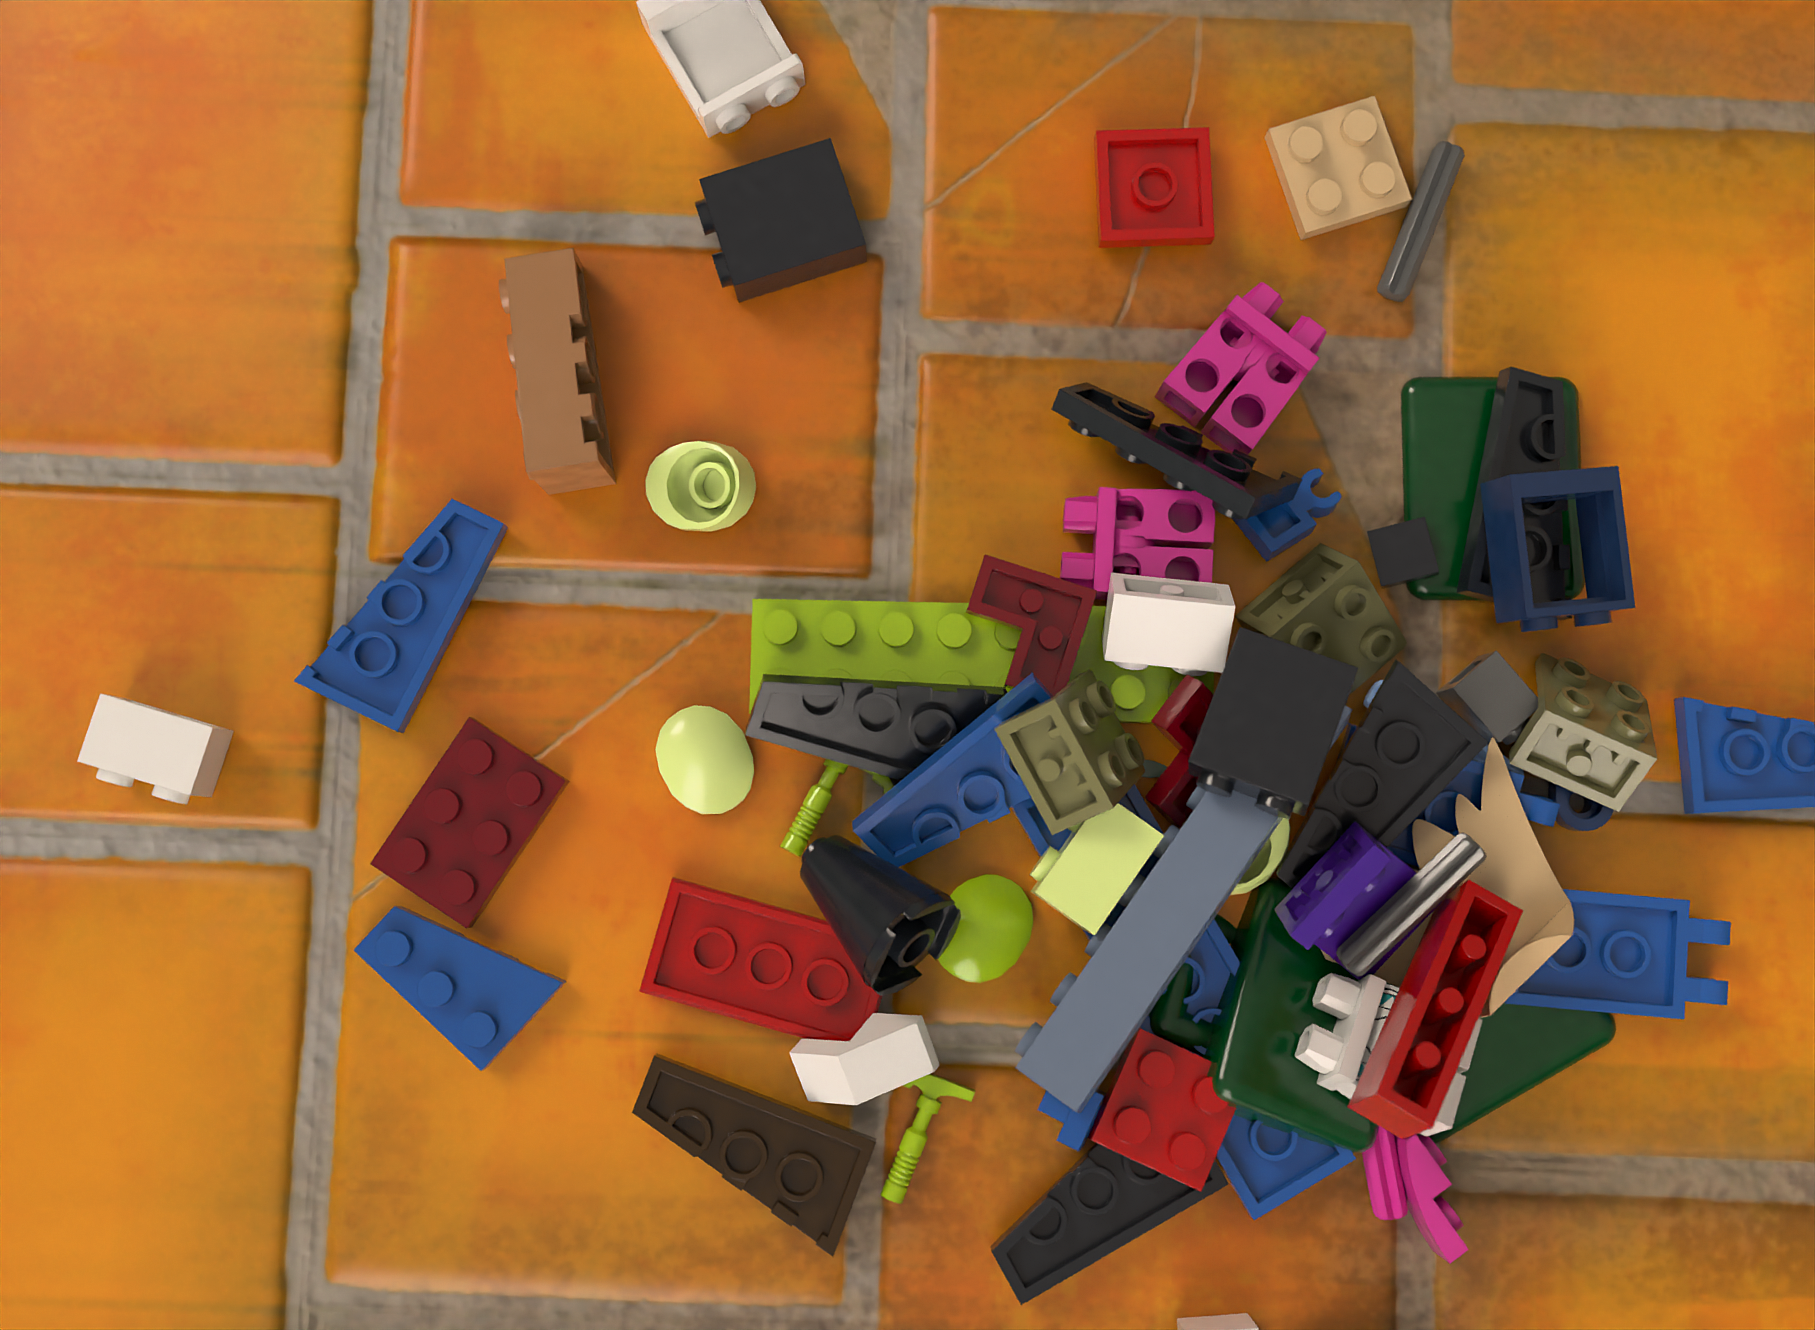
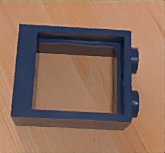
M1619 466L1510 474L1480 484L1496 623L1520 621L1521 632L1558 628L1557 617L1573 616L1575 627L1612 623V611L1635 608ZM1575 499L1587 598L1533 603L1522 504Z

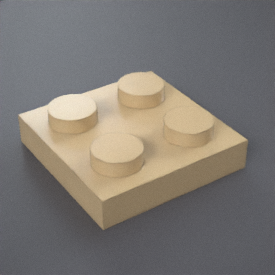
M1375 96L1270 128L1264 137L1300 240L1405 208L1412 200Z

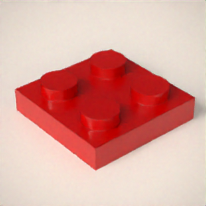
M1209 127L1096 131L1094 155L1099 248L1212 244L1215 232Z
M1139 1028L1126 1047L1087 1138L1198 1191H1202L1236 1108L1229 1106V1102L1220 1099L1216 1095L1212 1086V1077L1207 1076L1211 1061Z

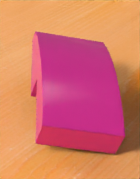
M1415 1134L1401 1139L1394 1135L1408 1209L1432 1251L1450 1264L1469 1249L1457 1233L1464 1226L1458 1215L1443 1197L1439 1196L1433 1200L1434 1197L1452 1185L1440 1168L1447 1163L1446 1158L1429 1136L1425 1137L1421 1134L1417 1136Z

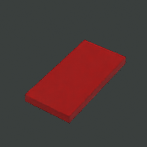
M675 877L671 879L639 992L804 1039L850 1041L873 1013H878L882 995L877 994L864 983L827 920Z

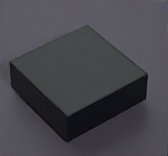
M1425 516L1367 531L1382 589L1439 575Z

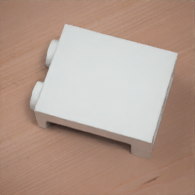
M760 0L636 1L643 27L708 138L719 132L728 134L740 129L749 121L751 114L768 105L777 107L789 102L798 94L800 87L805 85L802 61L797 54H791Z

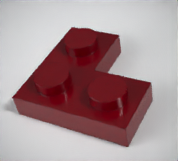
M986 554L984 555L966 613L1021 631L1004 687L1013 689L1031 673L1039 679L1053 696L1068 684L1097 590Z
M1187 674L1151 720L1161 733L1179 750V753L1144 797L1170 824L1179 829L1182 828L1193 812L1186 804L1198 786L1196 785L1198 777L1189 774L1188 761L1214 696L1201 681Z

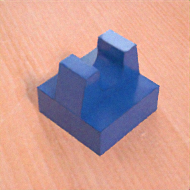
M1097 1089L1079 1114L1046 1091L1037 1110L1064 1123L1057 1141L1079 1151L1085 1145L1106 1092Z

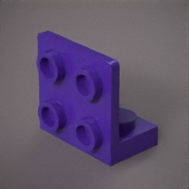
M1355 821L1274 910L1289 935L1307 950L1315 944L1350 974L1360 980L1369 974L1374 975L1438 905L1364 975L1356 976L1342 964L1336 954L1337 948L1417 874L1415 870Z

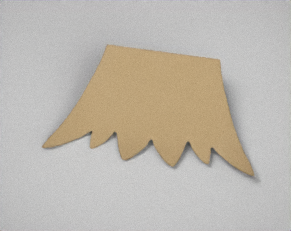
M1494 738L1490 740L1485 759L1481 810H1478L1462 794H1459L1456 798V823L1459 833L1464 832L1469 835L1487 855L1486 860L1461 884L1471 880L1524 911L1479 1018L1491 1016L1572 936L1574 929V913L1571 902L1557 881L1536 839L1512 783L1503 755ZM1416 819L1413 822L1412 836L1415 856L1420 870L1455 836L1432 823ZM1432 913L1375 972L1374 976L1400 988ZM1322 951L1326 960L1337 963L1330 956H1328L1325 952Z

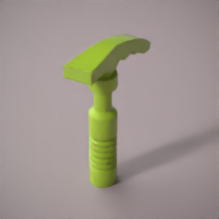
M825 759L823 764L826 766V769L818 784L811 786L803 801V806L800 807V811L797 813L798 816L795 817V822H792V827L789 828V832H787L780 845L781 848L801 857L808 844L807 841L810 840V835L816 829L815 825L818 824L821 814L824 813L832 798L830 790L838 775H844L848 765ZM860 769L872 775V780L883 788V794H886L894 787L888 776Z
M931 1073L903 1085L909 1089L915 1085L922 1090L923 1094L919 1095L916 1103L919 1110L913 1125L906 1128L899 1145V1151H897V1156L894 1158L895 1162L892 1163L893 1167L890 1168L888 1179H886L880 1193L882 1197L902 1204L908 1190L907 1186L910 1184L914 1169L917 1167L916 1163L919 1162L918 1158L921 1157L928 1139L926 1134L927 1127L932 1115L938 1114L942 1104L937 1098L939 1096H953L971 1102L975 1089Z

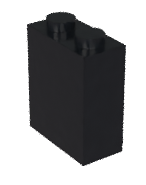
M831 138L699 179L705 199L694 203L705 235L716 232L722 252L712 255L722 288L733 285L739 303L867 262L866 242Z
M1240 627L1188 761L1189 774L1198 777L1196 785L1206 791L1224 797H1231L1234 790L1256 798L1255 807L1280 818L1289 819L1292 812L1305 816L1352 690L1358 667Z

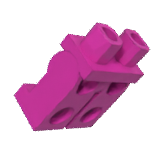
M1260 282L1243 298L1238 295L1235 296L1225 311L1167 376L1154 396L1195 428L1232 379L1238 382L1201 430L1203 435L1225 452L1231 454L1234 449L1247 455L1253 450L1308 372L1320 359L1315 354L1327 333L1322 326L1310 317L1303 315L1288 333L1270 320L1284 301L1280 294L1264 282Z
M1099 487L1096 496L1066 498L1064 502L1063 532L1093 534L1092 553L1062 552L1060 579L1097 590L1095 599L1107 600L1111 573L1212 583L1213 550L1209 548L1214 543L1215 509L1212 507L1213 500L1197 491L1169 489L1117 490V488Z

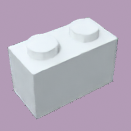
M1111 573L1102 631L1104 661H1113L1117 666L1130 670H1142L1147 668L1148 665L1172 667L1174 671L1189 676H1202L1207 671L1222 673L1226 663L1235 612V603L1229 585Z
M100 693L77 762L99 768L96 778L102 781L132 787L134 780L137 779L154 785L151 794L153 796L172 802L188 804L190 796L212 797L234 731L127 698Z

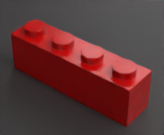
M1467 880L1456 887L1438 905L1428 922L1348 1104V1108L1401 1139L1434 1127L1524 910L1471 880Z

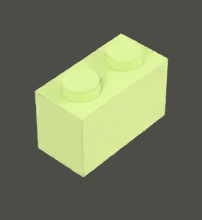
M1119 803L1108 811L1067 828L1072 833L1061 849L1057 851L1052 846H1049L1030 873V876L1037 880V883L1031 890L1033 894L1083 930L1093 935L1097 933L1164 837L1163 834Z

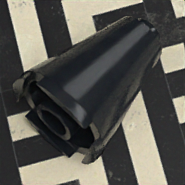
M840 835L819 838L812 842L803 853L800 869L802 881L864 983L877 994L883 996L896 993L912 984L923 975L915 967L928 954L937 961L946 950L957 931L961 918L960 910L954 905L955 902L948 894Z

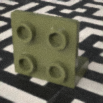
M1322 543L1318 544L1235 615V618L1244 629L1358 667L1350 694L1405 648L1407 644L1406 639L1359 561Z
M1541 653L1535 662L1539 707L1509 750V764L1619 812L1657 760L1647 700L1640 691L1625 682L1614 681L1611 683L1590 674L1582 664L1573 659L1562 657L1558 660Z
M1091 670L1079 674L1052 698L1003 721L994 728L1052 835L1114 808L1145 773L1143 766L1144 756L1138 741L1132 734L1125 733L1115 714L1116 704L1111 691L1104 682L1097 681Z

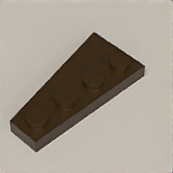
M658 1053L654 1055L632 1113L693 1157H699L721 1173L722 1178L739 1190H745L770 1208L771 1213L789 1226H795L816 1241L817 1246L833 1257L874 1150L876 1138Z

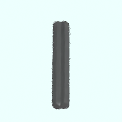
M1440 141L1432 149L1377 287L1378 293L1381 296L1396 302H1403L1409 296L1465 156L1464 150L1460 146L1452 145L1448 141Z
M1464 832L1459 833L1337 948L1336 954L1342 964L1356 976L1364 975L1486 860L1487 855L1485 851L1469 835Z

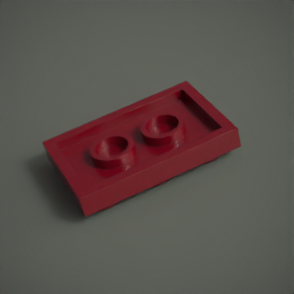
M469 717L370 864L465 928H472L570 781L475 718Z

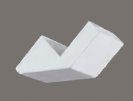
M873 1013L850 1041L801 1038L789 1052L807 1100L811 1102L858 1105L933 1073L940 1065L922 1015Z

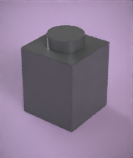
M1497 650L1478 656L1436 692L1443 702L1489 743L1491 738H1494L1496 743L1503 741L1505 745L1516 741L1529 722V717L1539 707L1538 697Z

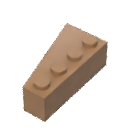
M574 248L505 258L506 279L499 280V292L504 312L506 314L510 313L512 334L507 335V346L511 364L516 369L518 390L515 391V400L522 426L524 461L530 480H535L548 495L616 484L583 265Z

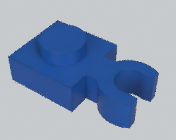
M1320 468L1310 470L1301 478L1303 480L1293 500L1248 519L1232 518L1266 562L1312 534L1317 525L1312 517L1321 518L1329 515L1340 501L1342 495L1338 491L1332 493L1327 498H1319L1312 493L1310 488L1315 487L1324 474Z

